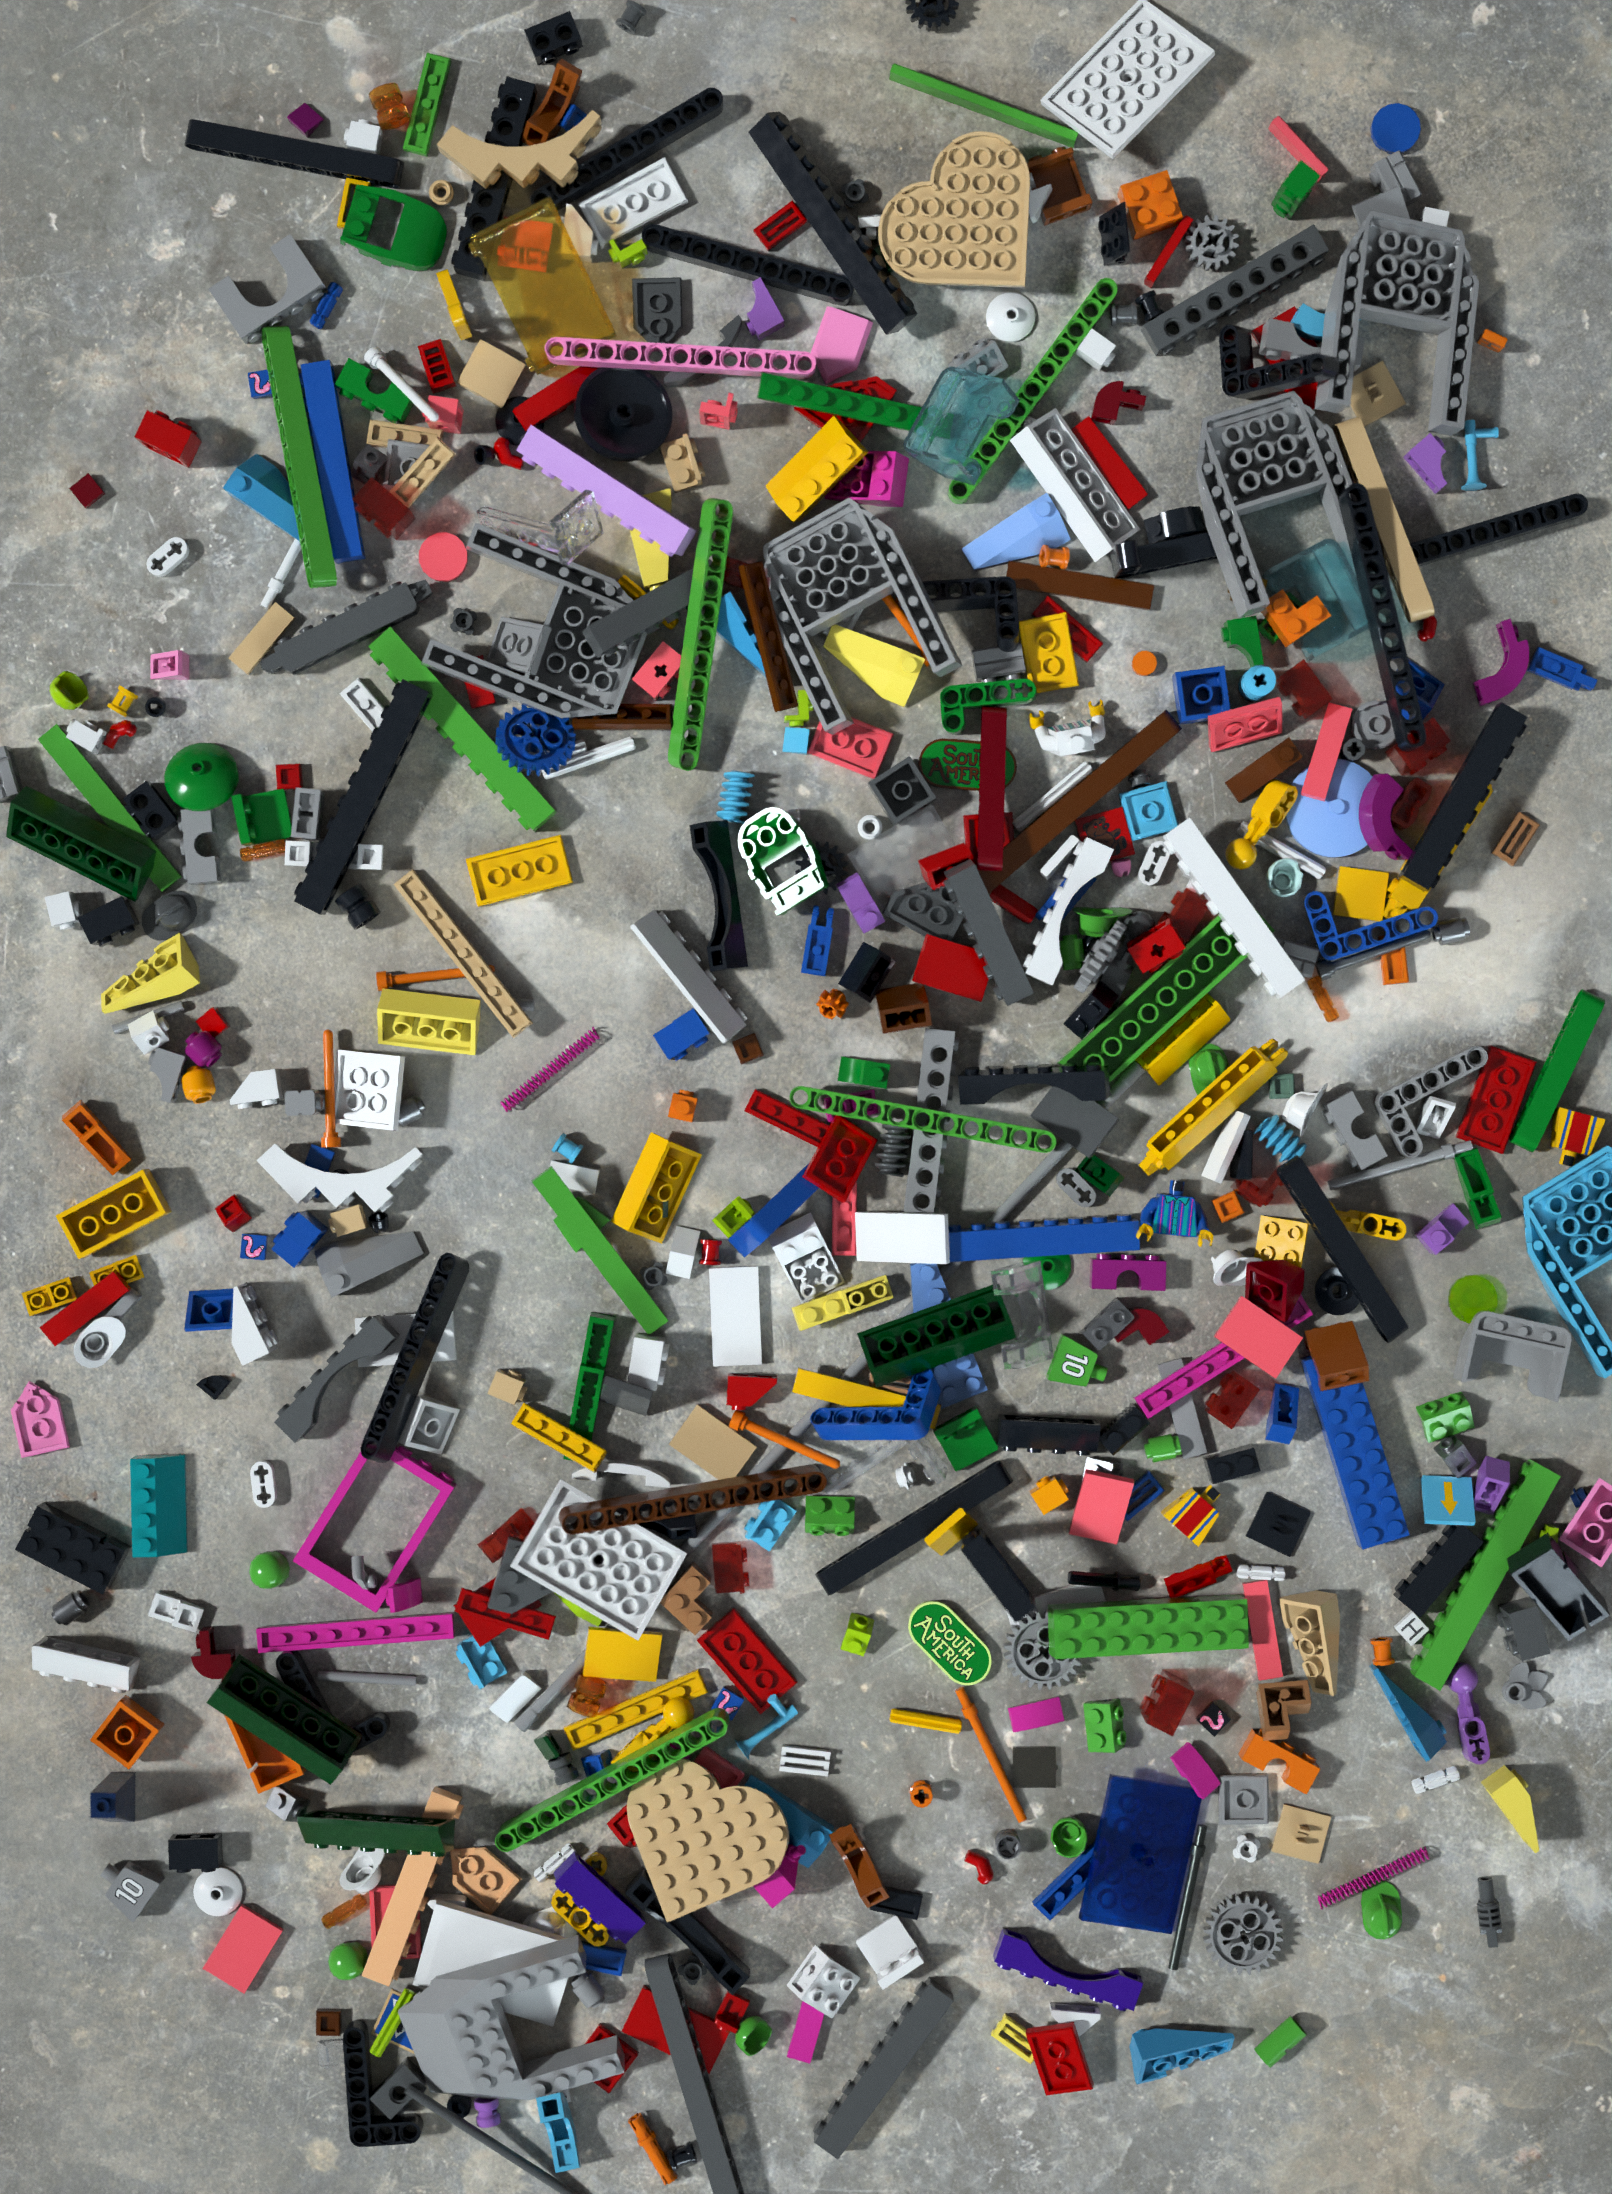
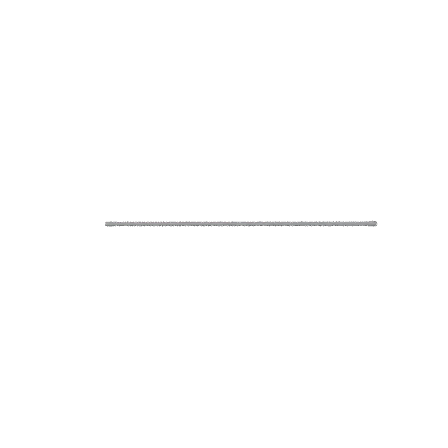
M1134 1061L1111 1087L1108 1099L1098 1101L1097 1103L1108 1110L1126 1089L1138 1080L1145 1070ZM1062 1140L985 1222V1227L995 1226V1222H1003L1065 1156L1072 1146ZM965 1261L945 1264L940 1270L944 1283ZM913 1300L894 1320L913 1313ZM864 1352L839 1378L853 1381L868 1366ZM819 1399L785 1436L797 1441L812 1425L810 1421L812 1413L819 1408H828L832 1402ZM777 1444L748 1475L768 1472L789 1448ZM747 1487L739 1488L736 1494H744L747 1490ZM734 1507L715 1510L697 1529V1538L687 1539L679 1548L687 1553L684 1561ZM608 1624V1625L605 1627V1628L617 1629V1628L613 1627V1626L610 1625V1624ZM586 1648L536 1702L529 1706L514 1722L521 1731L526 1732L550 1703L580 1673L584 1666Z

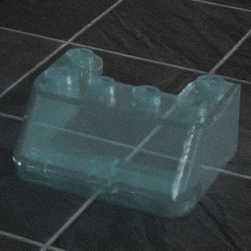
M956 367L946 368L939 375L904 440V449L911 457L943 477L975 485L982 468L977 460L968 458L969 453L988 418H1008L1013 414L1020 400L1001 378Z
M1322 540L1273 566L1262 575L1263 579L1268 580L1267 586L1272 592L1278 593L1282 589L1285 592L1295 586L1304 604L1318 596L1331 614L1326 621L1317 626L1318 630L1303 638L1301 650L1307 662L1337 648L1369 629L1357 577L1340 545L1335 540Z

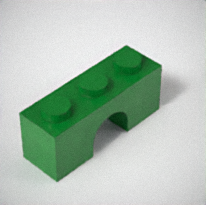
M1302 160L1284 180L1271 203V206L1274 207V212L1278 216L1286 217L1289 220L1309 197L1311 189L1320 177L1317 172Z
M348 358L335 383L338 390H340L339 394L351 401L353 398H356L362 402V407L371 412H374L376 409L384 413L382 417L392 423L399 421L404 424L414 403L393 382H391L389 388L384 393H372L369 390L370 381L374 376L371 369Z

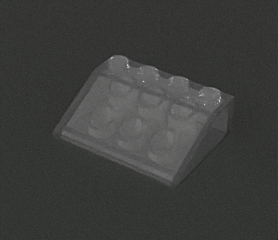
M931 803L848 853L847 858L854 870L859 874L882 914L894 891L926 882L923 879L918 860L956 845Z

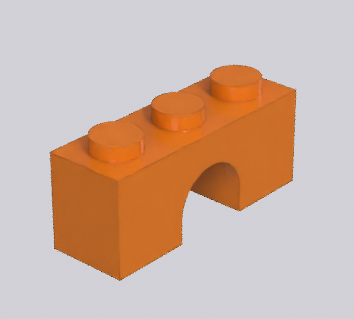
M1251 1729L1238 1753L1243 1761L1264 1771L1266 1765L1272 1759H1283L1286 1762V1768L1281 1778L1286 1784L1306 1795L1320 1771V1767L1315 1763L1316 1758L1305 1752L1300 1755L1294 1751L1295 1747L1283 1740L1281 1743L1275 1740L1263 1741L1261 1729L1259 1732Z

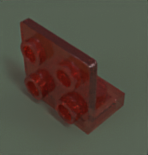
M1275 1169L1260 1189L1251 1181L1245 1179L1243 1181L1235 1180L1230 1188L1252 1206L1261 1207L1262 1205L1267 1206L1275 1196L1272 1192L1278 1185L1282 1187L1284 1184Z

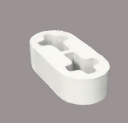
M178 537L169 539L147 559L148 571L157 577L166 576L189 555L188 544ZM174 544H177L178 546H180L181 544L183 545L180 548L182 551L181 554L174 553L169 557V555L174 551V548L172 547ZM165 558H167V560H165L162 563L163 569L161 571L159 569L154 570L156 566L154 564L155 560L161 562Z
M1156 841L1148 847L1140 865L1137 877L1139 882L1145 886H1152L1159 881L1170 854L1164 847L1163 841ZM1162 846V852L1165 853V856H1160L1157 862H1154L1155 853L1152 850ZM1154 865L1152 874L1155 875V879L1151 878L1149 881H1146L1145 875L1142 874L1143 870L1148 871L1150 866Z
M261 1460L252 1466L250 1476L254 1502L257 1506L266 1508L276 1501L277 1489L273 1465L267 1460ZM260 1465H263L264 1469H268V1473L264 1476L265 1482H262L261 1474L256 1473V1470L260 1469ZM263 1486L266 1488V1493L271 1494L267 1502H264L263 1498H259V1495L263 1493Z

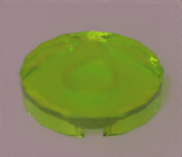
M1465 1275L1457 1279L1450 1287L1448 1306L1452 1314L1460 1321L1470 1324L1476 1313L1480 1311L1495 1312L1498 1304L1497 1292L1493 1284L1486 1278L1477 1275Z

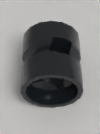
M361 883L350 888L335 900V903L343 913H349L347 919L354 930L369 923L381 913L373 901H367L369 894Z

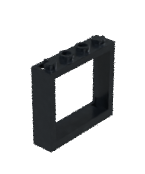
M974 1528L963 1537L960 1550L1015 1623H1017L1036 1608L1035 1598L982 1528L978 1532Z

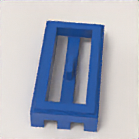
M1149 1471L1134 1482L1132 1492L1148 1479L1151 1480V1482L1130 1498L1128 1507L1155 1486L1157 1489L1125 1514L1126 1521H1129L1165 1491Z

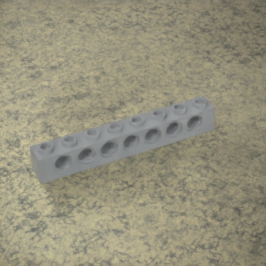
M925 1028L916 1107L929 1109L927 1106L928 1099L936 1096L941 1101L937 1111L950 1113V1110H946L947 1100H952L953 1086L949 1085L950 1076H955L956 1061H952L953 1051H958L959 1037H955V1031ZM938 1047L945 1049L947 1053L945 1060L942 1062H938L933 1058V1051ZM940 1072L943 1075L944 1081L940 1086L931 1084L930 1076L932 1073ZM920 1112L916 1115L915 1121L917 1125L924 1126L929 1121L927 1113ZM950 1117L941 1119L940 1127L942 1130H944V1124L949 1125ZM913 1129L903 1212L939 1213V1208L935 1207V1199L941 1196L942 1183H938V1174H943L945 1159H940L941 1149H946L948 1135L937 1133L928 1135L925 1131ZM926 1145H931L935 1149V1155L931 1159H925L921 1155V1150ZM925 1169L932 1173L931 1181L926 1184L921 1183L918 1179L919 1173ZM920 1194H926L929 1197V1204L924 1208L918 1207L915 1203L916 1197Z

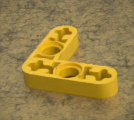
M448 269L436 273L448 305L447 308L460 340L472 337Z
M598 1852L590 1854L585 1861L592 1867V1860L595 1862L600 1860L601 1869L595 1868V1870L603 1876L607 1870L606 1857ZM557 1889L552 1895L551 1904L553 1909L593 1946H603L609 1938V1934L606 1931L608 1928L602 1923L598 1925L593 1922L592 1927L596 1931L603 1930V1938L599 1936L596 1939L593 1938L594 1931L588 1927L592 1920L589 1916L590 1912L585 1907L580 1909L576 1905L568 1915L566 1912H568L569 1908L563 1903L559 1906L557 1897L563 1898L567 1896V1904L570 1907L574 1904L573 1897L568 1892L564 1894ZM578 1911H583L587 1915V1920L581 1924L577 1923L573 1915Z

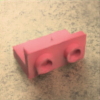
M728 393L726 406H722L721 402L715 400H708L707 403L701 402L699 410L700 423L730 430L731 422H736L738 413V402L734 401V393Z

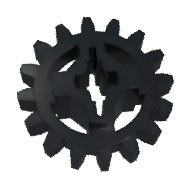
M906 0L905 4L909 5L906 7V13L912 14L910 20L912 23L917 20L919 21V29L923 25H927L928 32L931 31L932 26H936V29L940 31L942 23L947 27L950 25L949 17L955 19L956 12L954 10L958 9L959 2L948 0L949 6L945 10L943 5L945 0H921L919 7H916V0Z
M817 841L815 847L818 852H821V862H825V867L830 869L825 871L826 877L829 875L836 876L833 881L828 883L829 887L823 889L824 894L827 895L828 888L831 887L833 891L837 890L835 884L842 881L841 875L847 876L848 872L843 870V867L847 866L848 862L841 861L845 854L844 852L836 853L838 846L830 849L829 842L826 841L824 847H820ZM800 851L799 855L803 859L795 863L801 866V869L795 871L796 874L812 865L810 860H808V853ZM829 854L836 859L838 867L830 863L828 860Z

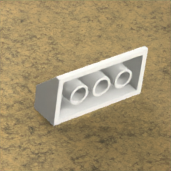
M47 1636L32 1646V1669L40 1671V1675L53 1677L54 1674L64 1676L63 1679L69 1682L86 1681L87 1685L97 1688L104 1685L111 1687L112 1691L118 1693H125L134 1687L140 1657Z

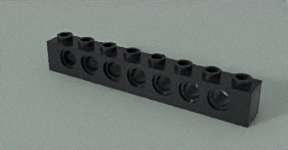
M506 76L505 83H501L498 90L500 101L498 108L494 107L491 116L493 127L491 131H487L485 143L505 147H522V135L526 123L531 117L537 95L535 84ZM511 103L519 105L516 111L511 112L507 110L508 105ZM504 127H511L513 129L509 135H502L500 133ZM502 170L500 171L501 176L494 185L490 184L486 189L475 180L473 181L471 193L474 194L471 203L468 202L466 205L465 227L461 226L459 230L458 241L461 242L459 249L454 250L451 260L456 274L485 281L513 181ZM484 198H491L493 200L492 204L488 207L480 205ZM477 222H485L486 227L483 230L477 231L474 229V225ZM477 245L480 249L476 254L471 255L467 253L470 246Z

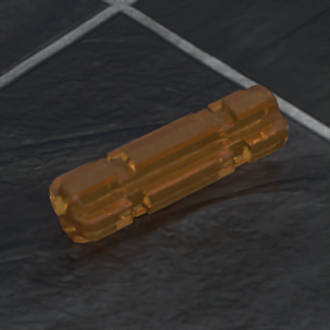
M281 839L276 840L275 843L267 842L254 845L253 848H241L240 857L242 861L246 862L253 860V858L260 859L273 856L277 852L278 854L285 853L286 840Z
M1314 976L1307 980L1310 990L1314 992L1312 994L1320 1010L1324 1011L1323 1015L1326 1021L1332 1022L1338 1019L1339 1013L1336 1008H1333L1334 1004L1326 988L1322 987L1323 983L1320 977Z
M357 1894L353 1897L352 1901L348 1900L333 1909L332 1913L325 1914L321 1919L325 1928L330 1929L337 1922H341L354 1914L356 1909L360 1910L367 1904L364 1895Z

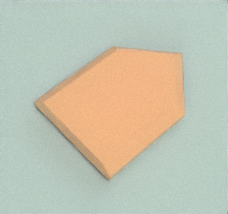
M486 1847L459 1848L450 1851L453 1885L486 1914L491 1915L522 1880L519 1875Z

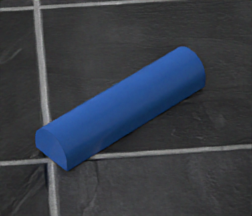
M1102 1833L1032 1901L1033 1905L1049 1920L1053 1919L1120 1854L1119 1849Z

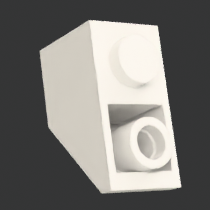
M280 1069L251 1072L230 1099V1105L237 1104L238 1109L253 1107L252 1102L262 1101V1106L277 1104V1099L283 1098Z

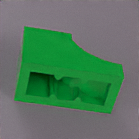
M1256 616L1227 620L1224 623V627L1221 628L1222 641L1227 642V648L1233 647L1242 652L1247 658L1250 668L1256 665L1263 666L1264 661Z
M841 1057L837 1081L886 1089L890 1064Z

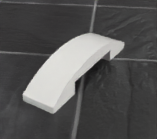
M286 841L285 865L307 867L311 859L314 860L318 853L316 851L318 843ZM358 844V850L348 869L382 870L384 845Z
M602 1461L596 1473L583 1466L572 1473V1479L591 1481L598 1479V1471L646 1476L645 1486L666 1488L671 1486V1479L665 1474L649 1466L631 1461Z

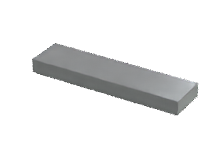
M1182 1358L1157 1364L1161 1380L1184 1366ZM1190 1392L1169 1405L1183 1459L1207 1453Z

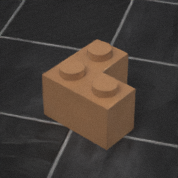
M693 1561L667 1589L660 1604L696 1635L712 1618L713 1612L697 1598L711 1583V1577Z
M1308 1680L1258 1684L1256 1696L1263 1741L1288 1739L1291 1730L1288 1715L1309 1713L1312 1703Z

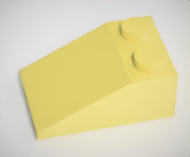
M1504 1765L1481 1783L1523 1841L1536 1854L1539 1851L1531 1797L1525 1790L1529 1786L1515 1769L1510 1771Z

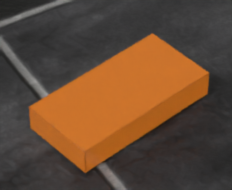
M1378 936V941L1382 940L1385 936ZM1405 947L1380 955L1383 985L1409 982Z

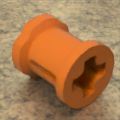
M1042 545L1039 554L1040 566L1046 567L1051 565L1066 569L1070 558L1068 547L1057 549L1049 548L1048 545Z
M1375 1637L1370 1639L1374 1649L1375 1659L1372 1660L1373 1665L1385 1666L1395 1663L1391 1653L1390 1643L1393 1642L1392 1637Z
M915 1781L910 1787L911 1801L915 1806L923 1808L931 1803L933 1797L932 1789L926 1781ZM921 1789L924 1791V1798H919L918 1796Z

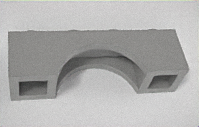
M1269 318L1263 325L1259 355H1264L1269 360H1290L1314 353L1321 354V347L1310 346L1300 339L1296 333L1294 323ZM1358 336L1354 372L1361 366L1365 337Z

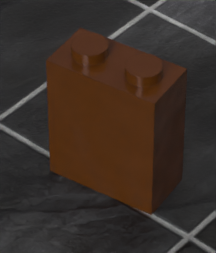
M914 983L879 989L876 993L877 1010L883 1034L932 1025L929 1002L923 984Z

